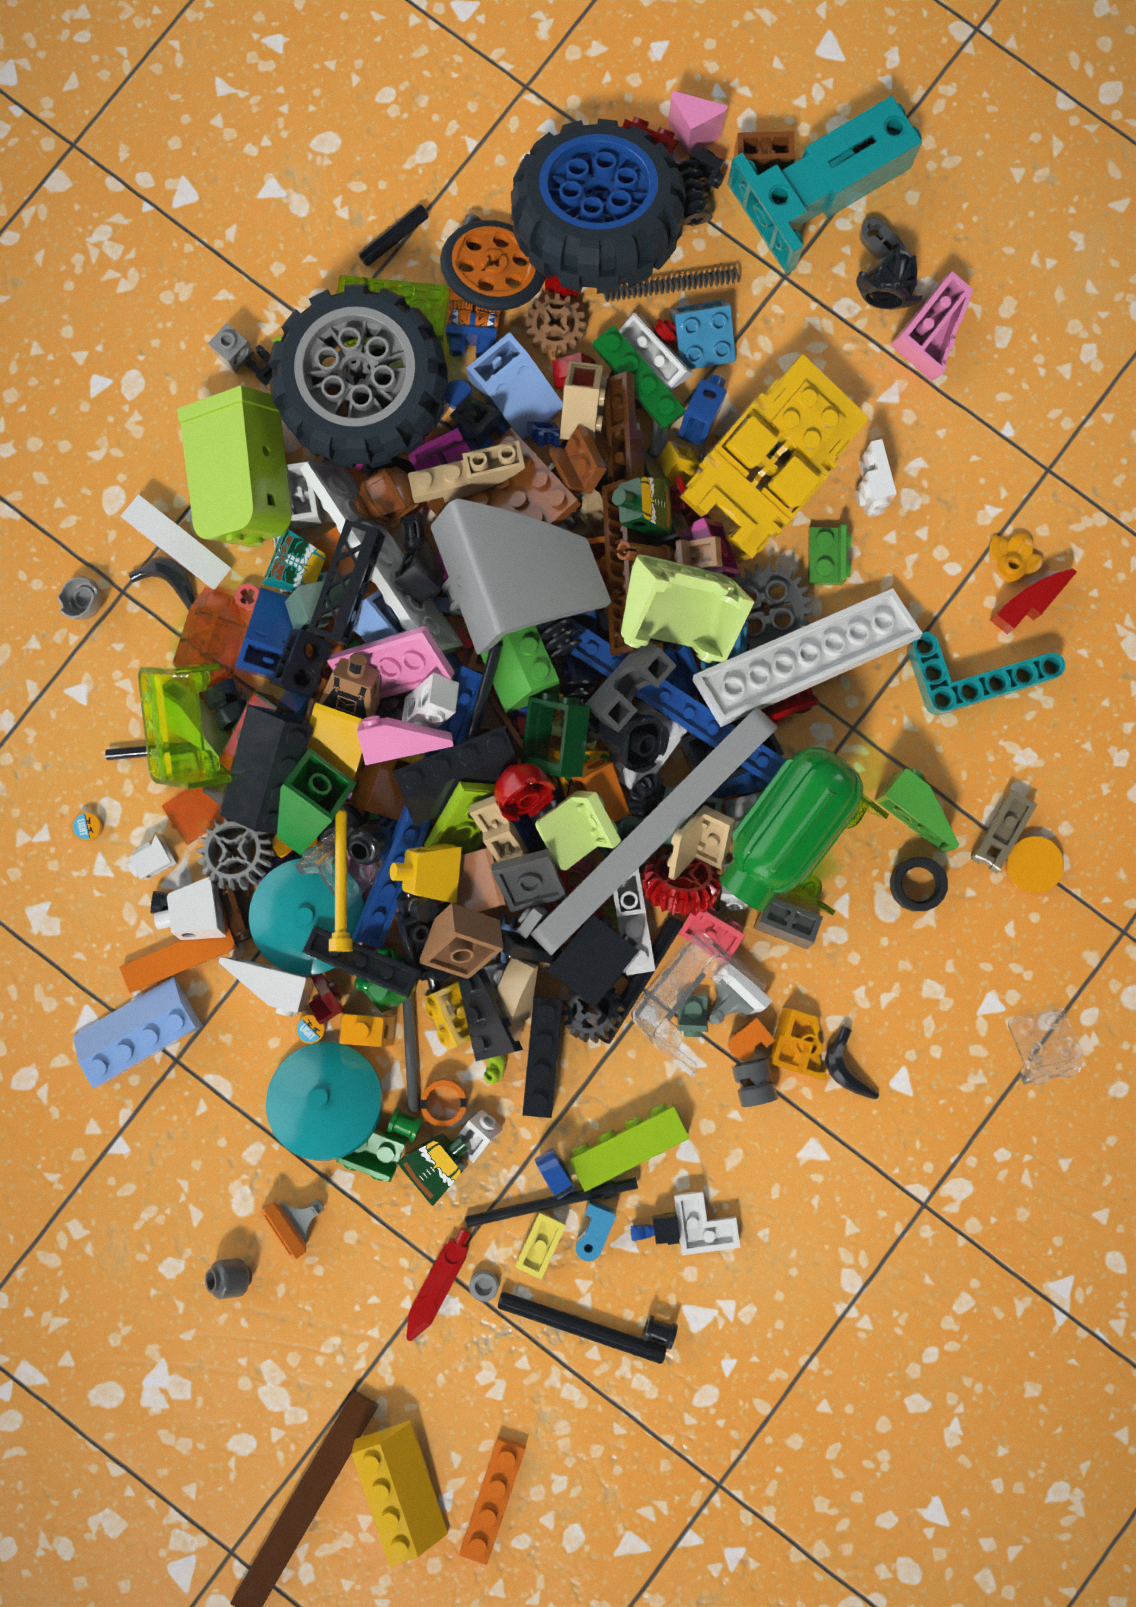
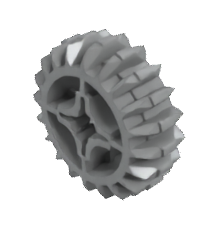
M225 817L224 823L218 819L214 820L216 828L214 830L210 827L206 828L207 833L210 835L208 838H200V841L205 846L197 849L199 854L204 855V857L198 860L200 865L205 866L202 870L203 875L210 876L209 880L213 884L218 883L219 888L225 890L226 884L229 885V889L233 890L239 886L243 890H248L249 881L255 886L259 885L257 876L265 877L267 875L263 871L266 866L268 868L273 867V863L269 862L268 858L276 856V853L269 849L273 847V840L268 839L271 833L251 830ZM245 831L243 835L239 834V836L233 840H228L226 838L228 835L234 832ZM255 841L256 854L253 859L251 857V849L255 845L253 843ZM229 845L235 849L237 848L240 852L239 854L244 857V860L238 856L236 857ZM219 846H221V848H222V855H221L220 859L218 860V859H217L218 849H219ZM239 865L248 867L240 873L227 874L231 869L234 870Z

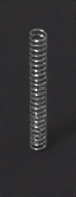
M728 267L727 270L724 268L721 271L717 269L716 272L711 270L710 273L708 271L705 274L700 272L699 275L695 272L694 276L691 273L688 276L684 274L683 278L681 275H678L677 278L673 276L672 280L669 276L666 280L662 277L661 282L658 278L655 281L651 279L650 283L646 280L644 283L642 282L632 287L631 291L635 299L636 288L638 297H641V285L646 297L647 286L649 295L652 296V284L655 295H657L658 285L660 294H663V282L668 294V283H670L671 292H674V280L679 292V281H681L682 290L685 291V279L690 291V278L692 279L693 289H696V277L701 289V276L705 288L707 287V275L710 287L713 286L712 274L716 286H718V273L722 286L724 284L723 272L727 285L729 284V272L733 284L735 283L734 270L738 283L740 282V276L736 267H733L732 270ZM623 284L622 287L618 285V289L615 292L616 300L619 301V289L622 300L625 299V290L627 298L630 299L629 284L628 287L626 284ZM614 292L609 293L612 302L614 301ZM604 293L605 301L608 303V293Z

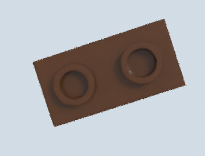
M226 884L225 890L220 888L218 891L235 943L237 944L253 938L249 926V909L252 897L249 888L248 890H243L239 886L233 890L229 889V885Z

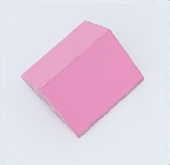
M673 91L668 125L672 132L675 133L674 135L686 156L690 155L694 146L702 149L721 139L727 105Z

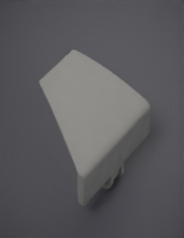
M455 499L449 502L431 524L433 536L449 576L442 585L443 593L449 598L451 614L463 615L477 654H485L506 634L552 620L604 608L611 603L589 542L585 537L519 513L463 499Z

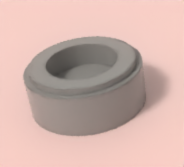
M489 1270L476 1272L469 1284L471 1295L481 1302L492 1300L499 1288L498 1278Z

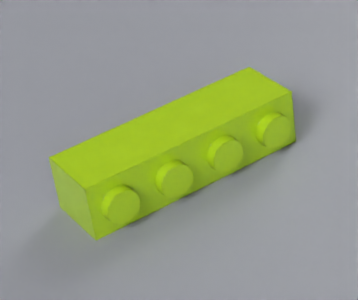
M665 1102L650 1109L651 1115L643 1119L640 1116H636L626 1121L624 1129L616 1133L613 1129L608 1130L598 1136V1142L590 1146L585 1142L572 1149L573 1155L569 1156V1161L584 1192L690 1139L673 1104L667 1106Z

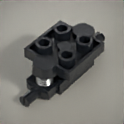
M403 891L396 898L399 912L395 914L409 966L422 971L419 980H427L430 994L441 990L440 982L450 978L452 974L420 964V957L434 919L451 903L444 902L436 905L430 898L416 896Z

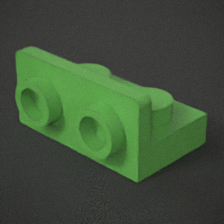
M840 524L839 527L809 528L808 585L842 586L846 581V577H850L851 560H847V549L851 548V532H847V524Z

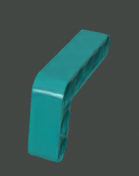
M922 632L920 639L909 643L907 647V653L924 705L929 713L936 716L1050 682L1061 676L1066 667L1062 656L1057 653H1047L952 683L936 636L929 632ZM917 641H923L928 645V653H921L918 650ZM1044 661L1052 664L1054 668L1053 674L1045 671ZM930 667L936 670L937 680H930L926 676V668ZM1017 670H1022L1026 673L1027 680L1025 683L1018 680L1016 676ZM990 678H995L999 681V691H995L990 687ZM963 686L972 689V699H967L963 696ZM936 694L945 697L946 706L944 708L936 705L934 699Z

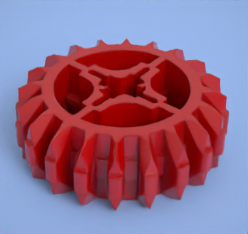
M667 850L664 855L657 854L655 858L649 860L643 871L642 891L645 892L646 899L652 901V906H660L661 912L668 910L672 912V915L681 913L684 917L687 913H691L694 916H697L699 911L706 913L709 907H713L721 888L720 881L718 880L720 874L717 873L716 867L695 858L675 880H672L668 877L670 868L667 866L672 854L670 851Z

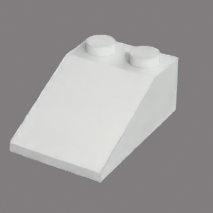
M236 957L219 958L218 963L268 1006L275 1007V1013L293 1017V1015H298L299 1012L307 1011L314 984L312 977L314 976L294 974L277 967Z

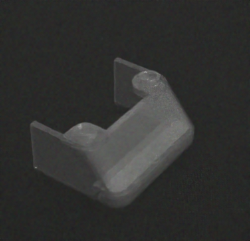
M695 931L687 937L636 1001L631 1011V1017L637 1027L661 1053L691 1077H694L697 1073V1063L678 1049L682 1042V1033L670 1021L705 976H708L718 984H727L733 981L738 973L741 972L762 990L767 987L766 979L710 934L704 931Z

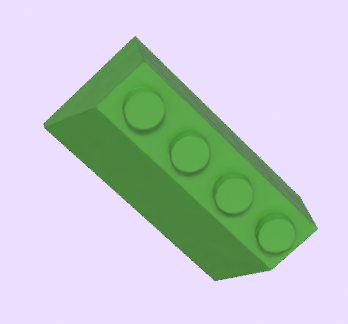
M534 625L504 635L497 643V645L502 646V650L494 675L493 686L505 714L528 706L529 697H541V692L560 694L559 678L536 626ZM489 650L485 654H480L484 664H486Z

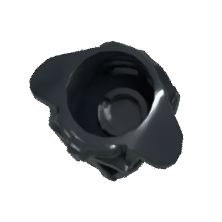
M900 248L880 254L868 268L867 272L860 271L856 279V284L862 298L873 307L895 310L910 307L922 301L923 295L912 296L917 286L916 256L907 251L900 250ZM878 298H879V299H888V300L878 301Z

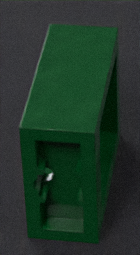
M541 692V697H529L521 764H534L540 767L546 774L558 777H582L591 706L579 704V698L562 696L561 700H559V694ZM554 708L565 711L559 759L549 757Z

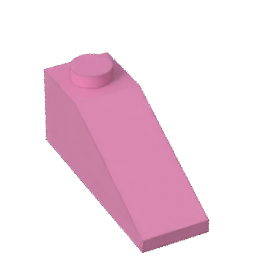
M370 716L364 718L362 723H358L357 727L365 765L453 746L452 732L388 717L380 719L379 716Z

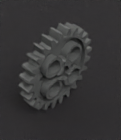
M767 563L765 571H761L759 565L755 564V573L751 574L745 568L746 577L742 579L740 576L735 575L737 584L746 593H753L757 596V600L750 612L761 611L764 604H768L769 608H775L785 603H791V606L788 608L771 609L768 616H764L763 612L748 615L746 619L748 624L753 620H758L763 624L762 629L758 633L747 632V645H750V650L798 630L802 625L807 626L811 624L804 616L813 614L812 609L805 607V605L812 602V599L810 597H803L808 592L807 587L798 588L802 582L801 577L793 581L791 580L793 575L791 569L784 575L782 574V565H779L776 571H772L770 563ZM774 587H782L785 590V594L781 599L775 600L769 596L770 591ZM781 614H786L791 618L790 624L786 627H779L775 624L776 618Z

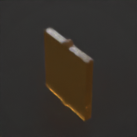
M204 778L161 806L172 822L171 827L177 829L186 845L191 844L206 834L207 827L215 828L214 820L218 819L224 822V817L219 815L220 805L202 792L206 784Z

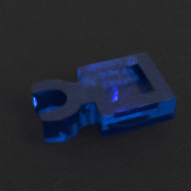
M528 421L527 434L532 441L540 447L549 444L559 447L560 429L555 422Z

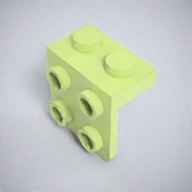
M577 790L540 817L535 823L542 840L560 870H567L597 846L614 848L622 842L617 833L618 828L616 824L609 818L604 809L605 803L596 792Z

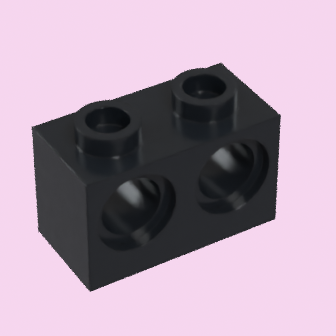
M291 629L270 683L296 695L312 697V694L320 686L321 678L319 676L322 668L328 663L327 660L331 655L329 650L332 643L303 629ZM308 643L312 646L313 653L310 658H308L305 653V648ZM298 670L302 673V682L299 685L295 682V674Z

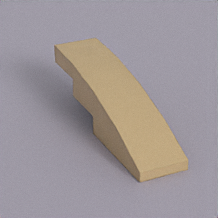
M495 796L469 805V814L483 832V842L496 859V862L530 854L513 822L502 816Z

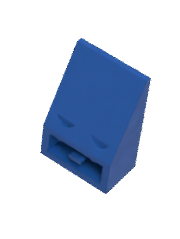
M260 587L235 669L272 680L289 633L293 629L285 604L289 596Z

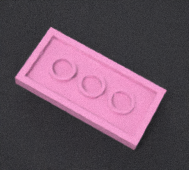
M427 626L333 653L327 660L334 671L341 658L349 659L355 653L364 655L367 658L366 666L377 669L380 672V699L414 690L433 672L448 679H452L455 673Z

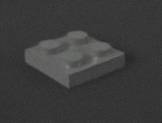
M549 849L491 864L492 874L511 912L567 897L565 885Z

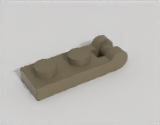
M1010 790L980 844L973 852L971 860L978 864L980 862L989 866L988 870L997 874L1004 865L1037 804L1014 790ZM990 846L999 850L995 857L987 853Z

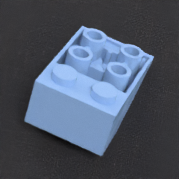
M510 332L466 367L468 380L484 399L499 411L503 421L523 441L563 407V402L535 362Z

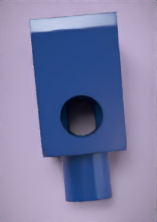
M711 375L708 381L700 380L684 413L678 438L698 447H704L727 393V390L724 388L726 384L724 378L719 375Z

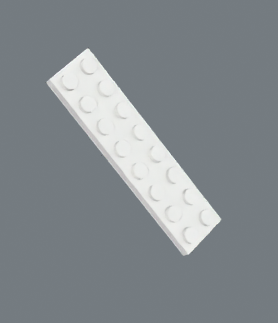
M331 461L306 462L300 470L305 476L309 487L315 491L321 500L324 510L330 514L336 523L340 534L345 520L349 519L377 528L385 535L371 581L377 585L383 594L384 601L398 617L401 627L405 631L427 626L444 655L459 650L463 644L442 612L436 607L434 600L428 598L420 605L394 583L404 555L384 525L376 524L374 520H365L359 514L355 506V500L360 488L346 467L334 465ZM352 528L348 537L350 546L354 548L361 544L366 532Z
M892 588L696 673L693 676V682L718 724L722 727L749 715L756 707L761 710L912 643L914 640L920 639L922 631Z

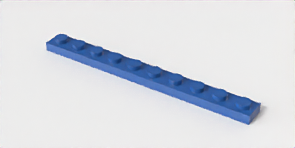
M575 620L567 625L568 628H577L578 630L572 636V639H582V642L576 647L577 649L570 654L606 678L628 656L626 654L611 656L610 643ZM537 630L539 634H542L544 632ZM666 680L658 688L653 685H647L635 694L636 698L714 749L736 728L731 723L720 727L710 709ZM761 744L740 766L769 784L786 759Z
M464 666L458 667L453 680L459 683L456 712L437 728L452 732L453 746L462 743L465 738L482 674ZM450 747L425 752L422 759L433 754H436L440 751H443L445 749H448ZM405 804L390 839V848L383 857L352 936V939L379 949H382L398 908L396 898L403 893L401 881H393L390 878L391 864L404 863L407 849L422 847L432 822L431 819L414 826Z

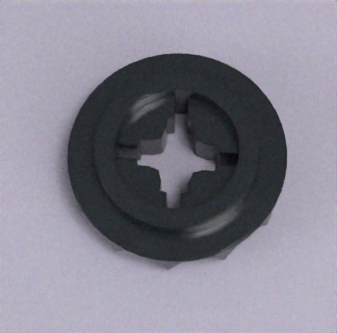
M649 773L634 784L627 803L631 814L641 818L644 815H649L651 810L657 807L658 801L662 800L661 794L665 790L661 777L655 773Z

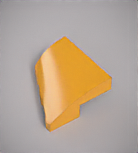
M782 1008L774 1036L776 1041L772 1043L768 1057L769 1063L825 1081L826 1072L822 1071L820 1058L823 1049L822 1043L818 1038L820 1030L818 1017L794 1009Z

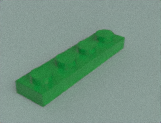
M614 325L592 342L593 349L615 375L624 371L633 374L634 397L663 431L684 415L685 408Z

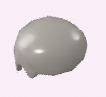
M86 577L71 578L63 585L60 594L57 596L61 604L60 613L74 620H85L96 615L102 603V595L98 585Z

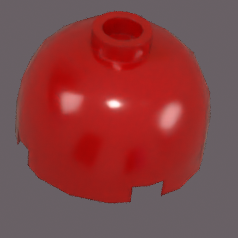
M529 763L514 764L507 767L497 779L494 786V796L502 816L507 820L519 821L521 820L520 815L528 813L529 817H532L545 809L554 798L552 790H555V786L540 767Z

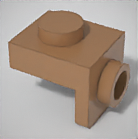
M713 536L692 541L676 540L674 552L676 563L705 570L722 567L720 537Z

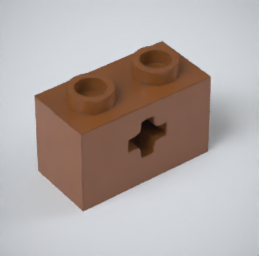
M794 131L737 133L734 156L736 157L743 152L746 159L751 160L755 164L758 175L776 164L782 171L792 165L795 160Z

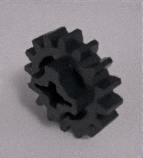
M613 987L595 1009L575 992L569 990L568 993L572 998L570 1001L563 1000V1004L568 1007L567 1010L561 1013L564 1018L568 1019L563 1024L570 1030L571 1035L575 1038L579 1037L585 1043H587L589 1038L594 1043H598L599 1036L608 1040V1031L617 1032L618 1029L615 1023L623 1022L624 1020L618 1015L619 1012L625 1010V1007L619 1003L623 999L622 996L615 992L616 989ZM590 1006L592 1009H595L599 1015L591 1014L587 1007Z

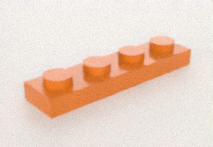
M499 1436L497 1437L459 1556L484 1565L488 1564L526 1449L525 1445Z

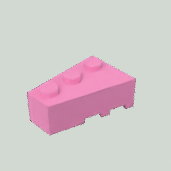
M951 271L936 285L890 344L931 381L945 372L946 361L950 350L954 346L955 336L959 324L962 323L973 289Z

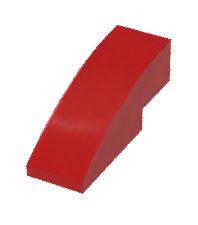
M1072 568L1037 581L1001 607L990 621L1008 634L1018 626L1026 615L1035 620L1043 614L1077 571Z

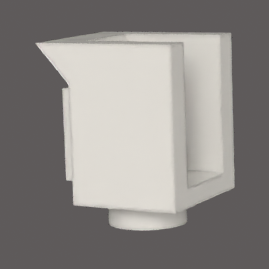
M155 834L152 843L148 842L132 851L133 855L129 857L130 861L127 862L133 876H139L142 880H149L178 864L162 835Z

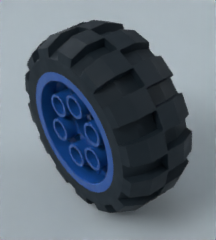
M598 119L597 124L583 125L582 120L568 123L562 126L559 134L554 136L548 132L535 142L530 150V154H526L520 162L513 177V190L511 191L513 233L520 250L526 257H529V262L548 280L553 276L558 277L559 283L564 288L581 292L582 287L597 288V294L616 292L618 285L628 283L632 288L648 280L653 274V268L659 270L676 250L677 240L682 236L686 200L684 180L675 160L661 142L654 145L650 134L634 125L630 129L618 127L617 120Z

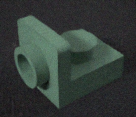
M678 995L677 1030L684 1031V1036L701 1037V1032H708V996Z

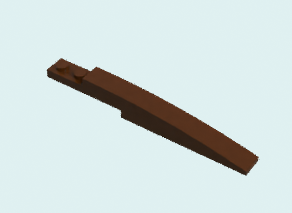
M627 371L607 378L605 392L609 484L602 486L607 591L611 599V603L608 605L611 656L637 651V648L626 644L621 635L634 561L620 560L617 553L626 554V552L617 550V547L622 541L645 544V538L621 525L619 506L612 502L613 492L620 483L638 477H645L643 431L636 429L633 374Z

